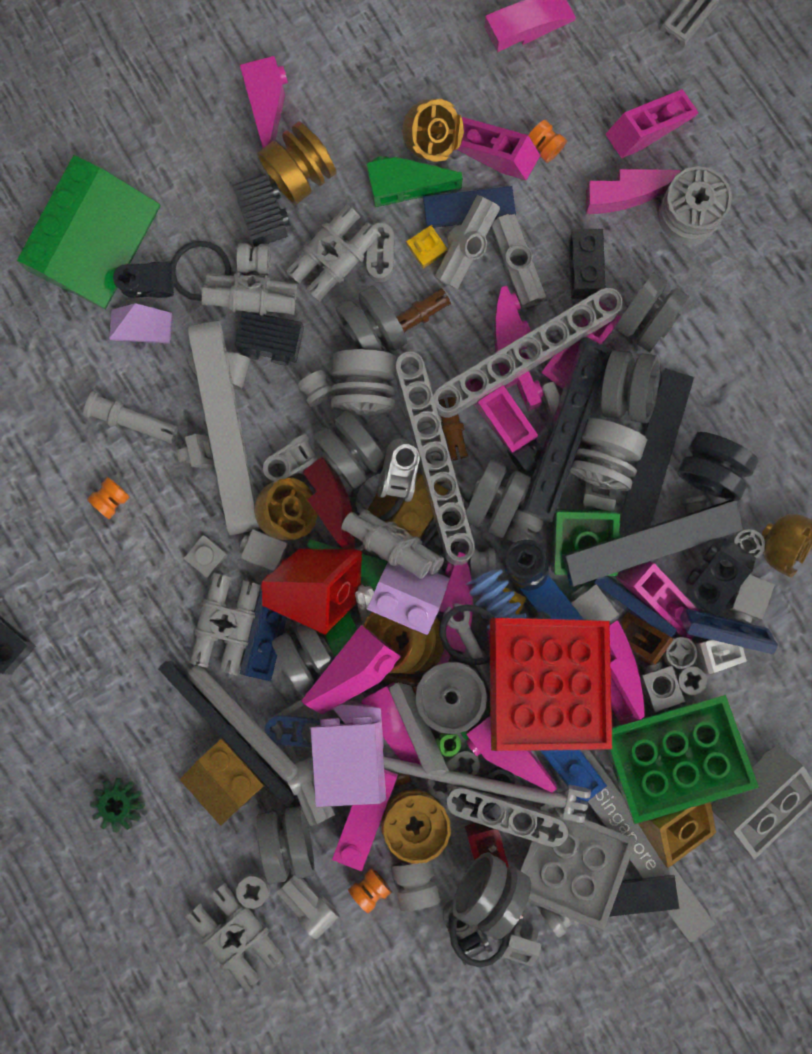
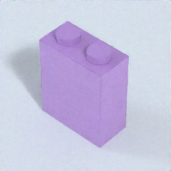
M387 563L367 610L428 635L441 606L450 578L438 573L432 575L428 571L420 579L401 565L392 566Z
M371 716L353 717L352 723L340 724V718L321 719L320 725L311 727L316 807L380 804L386 800L381 721L371 722Z

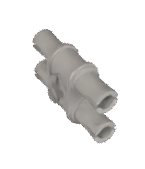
M345 204L344 208L329 224L326 222L321 225L322 229L307 245H303L302 250L304 252L286 269V272L300 284L317 264L319 266L323 265L322 268L324 270L306 288L318 302L322 301L324 296L337 282L340 284L345 281L344 278L359 261L362 263L365 251L381 236L373 226L371 227L369 222H366L350 241L346 240L344 242L342 236L360 219L359 214L348 204ZM328 250L336 252L338 257L331 255Z
M207 272L206 282L202 289V305L229 307V310L235 313L238 310L256 312L262 316L267 314V311L294 315L298 282L273 281L268 275L258 277L255 275H241V272L234 273V276L210 274Z
M364 510L359 516L351 512L343 521L342 530L363 541L366 550L374 551L380 558L387 560L392 566L401 565L420 579L428 571L432 575L436 574L443 564L444 557L424 547L419 537L411 536L405 529L398 527L395 522H384L368 510Z
M213 573L207 600L203 599V602H201L203 606L197 628L193 630L194 635L197 637L189 663L208 668L214 641H218V638L223 639L226 647L218 671L238 676L243 651L248 646L247 642L253 618L255 619L254 610L261 585L243 580L237 606L233 607V609H228L227 605H225V600L232 577ZM228 616V621L237 627L226 628L223 633V627L214 621L225 620Z
M223 883L210 895V898L215 901L228 917L226 919L227 922L223 926L221 924L217 925L201 903L188 913L185 918L203 938L201 940L202 946H206L221 964L220 968L225 971L229 970L246 992L251 988V985L254 986L261 979L243 957L244 951L247 948H253L268 966L269 970H272L286 956L280 952L267 936L269 933L267 931L268 928L263 927L249 908L244 907L227 887V884ZM245 929L239 939L240 943L235 940L232 943L226 944L231 935L229 930L236 933Z

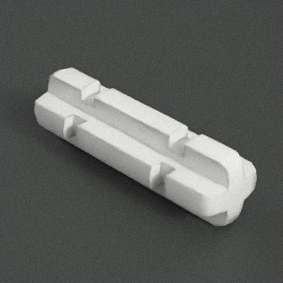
M360 585L358 591L355 592V597L363 626L366 618L372 613L367 608L374 591L371 586L365 587Z

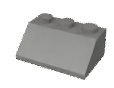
M778 744L770 751L764 753L760 761L752 767L759 788L716 800L712 805L713 815L754 860L812 806L811 777L805 767Z

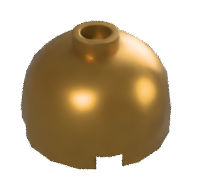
M436 98L419 101L410 108L403 121L402 133L407 148L415 156L433 162L444 161L449 158L448 156L453 150L459 148L464 134L463 120L461 115L456 113V110L453 108L455 106L451 102Z
M295 478L279 479L265 486L257 496L254 507L255 519L259 527L269 537L278 540H295L309 534L316 524L318 515L307 500L313 495L312 491L304 482Z
M788 514L780 517L774 525L771 523L766 525L762 532L765 541L763 554L765 560L772 568L790 578L796 574L797 570L793 569L796 561L803 564L812 548V519L799 514Z

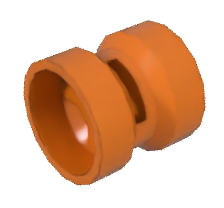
M546 119L536 125L528 135L536 149L540 152V157L546 163L553 160L567 143V140L561 134H556L553 131L552 125Z
M107 476L101 483V488L98 492H92L87 501L110 520L116 513L118 505L125 504L130 496Z
M373 868L364 874V879L360 883H354L348 888V892L355 902L368 914L376 907V902L380 898L385 899L392 893L389 885Z

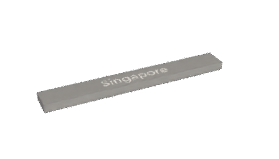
M580 750L607 785V787L591 798L588 803L606 828L636 839L630 862L641 877L675 875L680 909L667 910V913L687 941L691 943L714 926L715 923L672 865L667 868L663 864L640 828L639 823L634 825L623 796L590 750Z

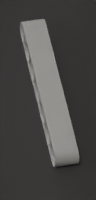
M613 288L599 290L446 382L434 393L438 414L448 418L457 415L499 387L505 386L616 318L622 306L621 294ZM604 299L611 301L614 305V310H602L599 306V301ZM577 315L584 316L588 321V325L578 327L573 323L572 318ZM550 331L558 332L562 340L559 343H551L546 339L545 334ZM523 347H530L536 355L534 358L527 360L520 356L519 350ZM496 363H504L508 366L509 372L503 376L496 375L492 370V366ZM470 379H478L483 387L477 392H471L466 388L465 384ZM446 394L452 395L456 399V403L453 407L444 408L439 404L440 397Z
M220 320L189 325V338L228 533L231 536L251 532L252 529L258 531L261 528L255 519L254 507L256 499Z
M405 352L396 361L395 377L414 447L420 454L419 465L444 556L451 564L463 565L473 555L475 549L473 537L424 361L415 352ZM405 364H413L418 371L413 375H407L402 372L401 367ZM413 393H420L425 397L426 401L421 405H416L410 401L409 396ZM422 422L430 423L434 428V432L429 435L421 434L417 426ZM430 452H437L441 455L442 462L438 465H431L427 462L425 456ZM437 482H445L450 486L451 492L445 496L438 495L434 490V485ZM446 512H454L459 518V523L455 526H448L443 522L442 515ZM454 542L465 544L467 555L457 557L452 554L451 544Z

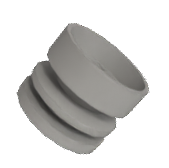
M696 166L687 168L676 175L659 206L658 218L660 226L666 235L677 243L686 245L703 243L710 238L730 210L732 195L729 184L721 174L706 167ZM696 198L700 199L699 204L695 203Z
M364 349L343 350L334 353L332 376L346 382L337 383L332 386V393L338 396L331 398V408L342 412L347 410L353 415L365 416L394 411L395 400L390 397L395 396V388L382 383L396 379L395 366L397 356L384 351Z
M595 418L588 419L580 442L590 448V450H577L575 458L579 461H573L570 472L585 482L600 488L629 491L633 482L628 477H634L637 470L625 462V460L639 461L641 459L647 442L646 437L633 429L614 422Z

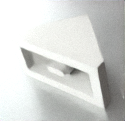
M710 639L694 643L697 649V666L705 674L716 673L747 662L743 647Z

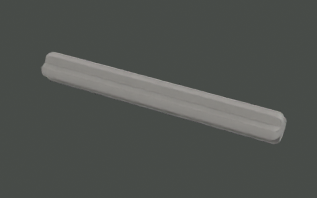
M194 666L188 672V678L284 780L290 781L299 772L298 767L203 667Z

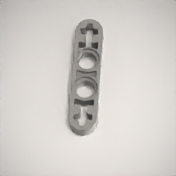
M463 786L454 787L448 794V809L457 817L550 847L562 845L568 837L566 822L557 815ZM461 793L466 794V800L474 804L476 797L481 798L477 815L472 814L473 806L464 805L462 809L457 808V802L452 800L453 797L458 798ZM492 802L500 806L501 814L498 818L488 819L484 816L482 810L487 803ZM521 812L529 814L532 819L531 825L527 829L517 828L513 823L515 815ZM537 817L543 818L541 825L551 828L553 823H557L559 831L562 832L561 835L555 834L553 839L549 838L548 831L539 828L538 835L534 834L533 832L537 827Z

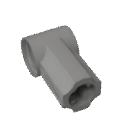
M313 756L296 763L295 765L298 767L299 772L293 779L287 782L293 794L297 795L309 825L318 824L334 816L335 811L332 806L316 807Z
M293 875L277 890V894L298 916L301 926L314 939H318L340 918L333 905L323 896L319 897L303 878L298 879Z

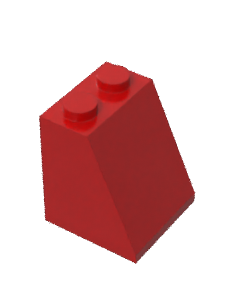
M298 549L289 558L284 559L277 569L271 574L266 575L261 583L262 606L326 634L357 604L355 592L358 591V587L361 585L362 551L357 549Z

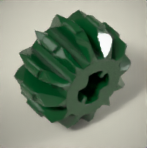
M116 778L114 785L107 780L103 782L104 790H94L93 794L99 800L90 802V807L98 808L99 812L92 815L93 820L103 818L100 828L106 829L111 824L112 832L117 833L120 831L121 825L124 829L128 830L132 828L131 820L139 821L141 819V815L135 809L145 808V803L136 802V798L143 795V792L141 790L134 793L131 792L135 784L133 781H129L124 786L122 778ZM121 800L124 806L114 810L112 804Z

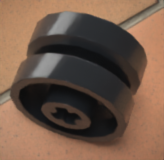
M708 432L695 433L688 447L693 456L683 458L677 470L678 476L693 487L725 500H741L747 487L742 477H749L753 474L759 461L757 456L742 445L722 436Z

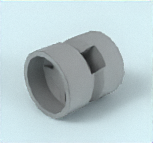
M432 860L427 863L417 864L401 861L391 865L394 881L401 885V889L397 892L401 911L420 910L440 903L437 883L430 880L435 875Z

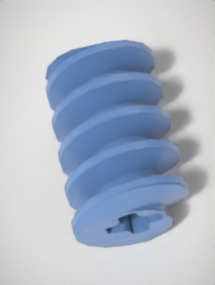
M502 569L491 570L465 584H475L469 592L470 596L481 595L475 605L479 607L486 606V611L490 612L494 618L525 619L527 617L526 613L515 614L516 610L521 606L520 602L509 603V600L515 593L514 591H503L509 583L508 580H497L503 572Z

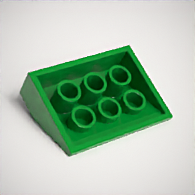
M73 155L22 249L17 262L27 272L106 310L117 290L113 281L115 270L121 265L131 263L161 205L104 169Z
M726 695L612 728V749H606L634 825L759 788Z

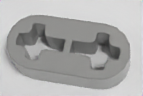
M376 223L372 226L378 232H384L385 237L389 239H384L383 249H378L377 239L367 249L366 266L368 275L375 282H385L391 278L394 271V233L389 225ZM378 256H383L384 266L388 267L384 268L381 274L377 273L376 268H372V266H377Z
M467 750L458 752L445 762L448 770L454 771L460 766L459 758L464 757L466 760L472 758L474 760L471 764L473 770L470 773H467L465 770L460 773L476 776L480 768L477 756ZM427 779L429 793L438 799L448 797L449 792L454 787L459 786L446 783L447 791L443 792L441 789L435 791L432 788L435 785V781Z

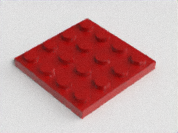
M490 618L491 751L612 749L610 621Z

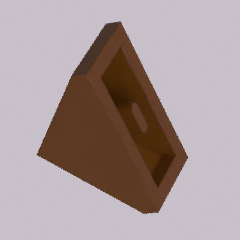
M629 612L620 621L633 655L647 665H656L674 640L671 636Z

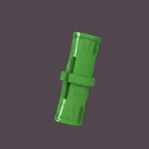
M441 733L436 740L441 755L444 756L456 755L461 748V740L457 734ZM452 739V747L445 749V740Z

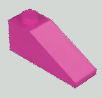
M275 56L240 65L263 148L272 141H276L285 98L283 85L288 84L284 66H277Z
M681 89L624 112L605 135L620 157L624 158L646 148L696 117L699 112L684 90Z
M462 117L464 134L461 145L457 149L458 151L502 174L525 181L528 179L541 156L528 135Z
M649 561L622 570L618 573V576H615L640 602L673 625L677 630L675 633L679 637L692 640L694 635L687 634L680 616L686 608L695 611L699 610L655 563Z
M361 625L301 702L323 715L381 682L386 674L393 669L394 664L401 656L377 635Z
M491 712L467 730L469 739L466 740V743L476 756L482 754L487 761L551 793L557 789L556 782L531 750L491 751Z
M384 769L385 801L380 804L352 805L332 858L333 861L362 871L398 774Z

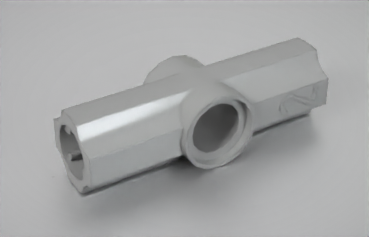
M476 196L462 225L456 226L449 233V250L434 276L436 279L458 290L472 261L479 259L485 253L487 248L486 235L500 210V206L482 196Z
M506 214L498 217L492 223L491 229L504 261V270L510 277L520 307L529 308L537 305L546 299V295L532 261V251L526 245L515 214ZM514 256H519L525 260L526 264L515 266L510 259Z

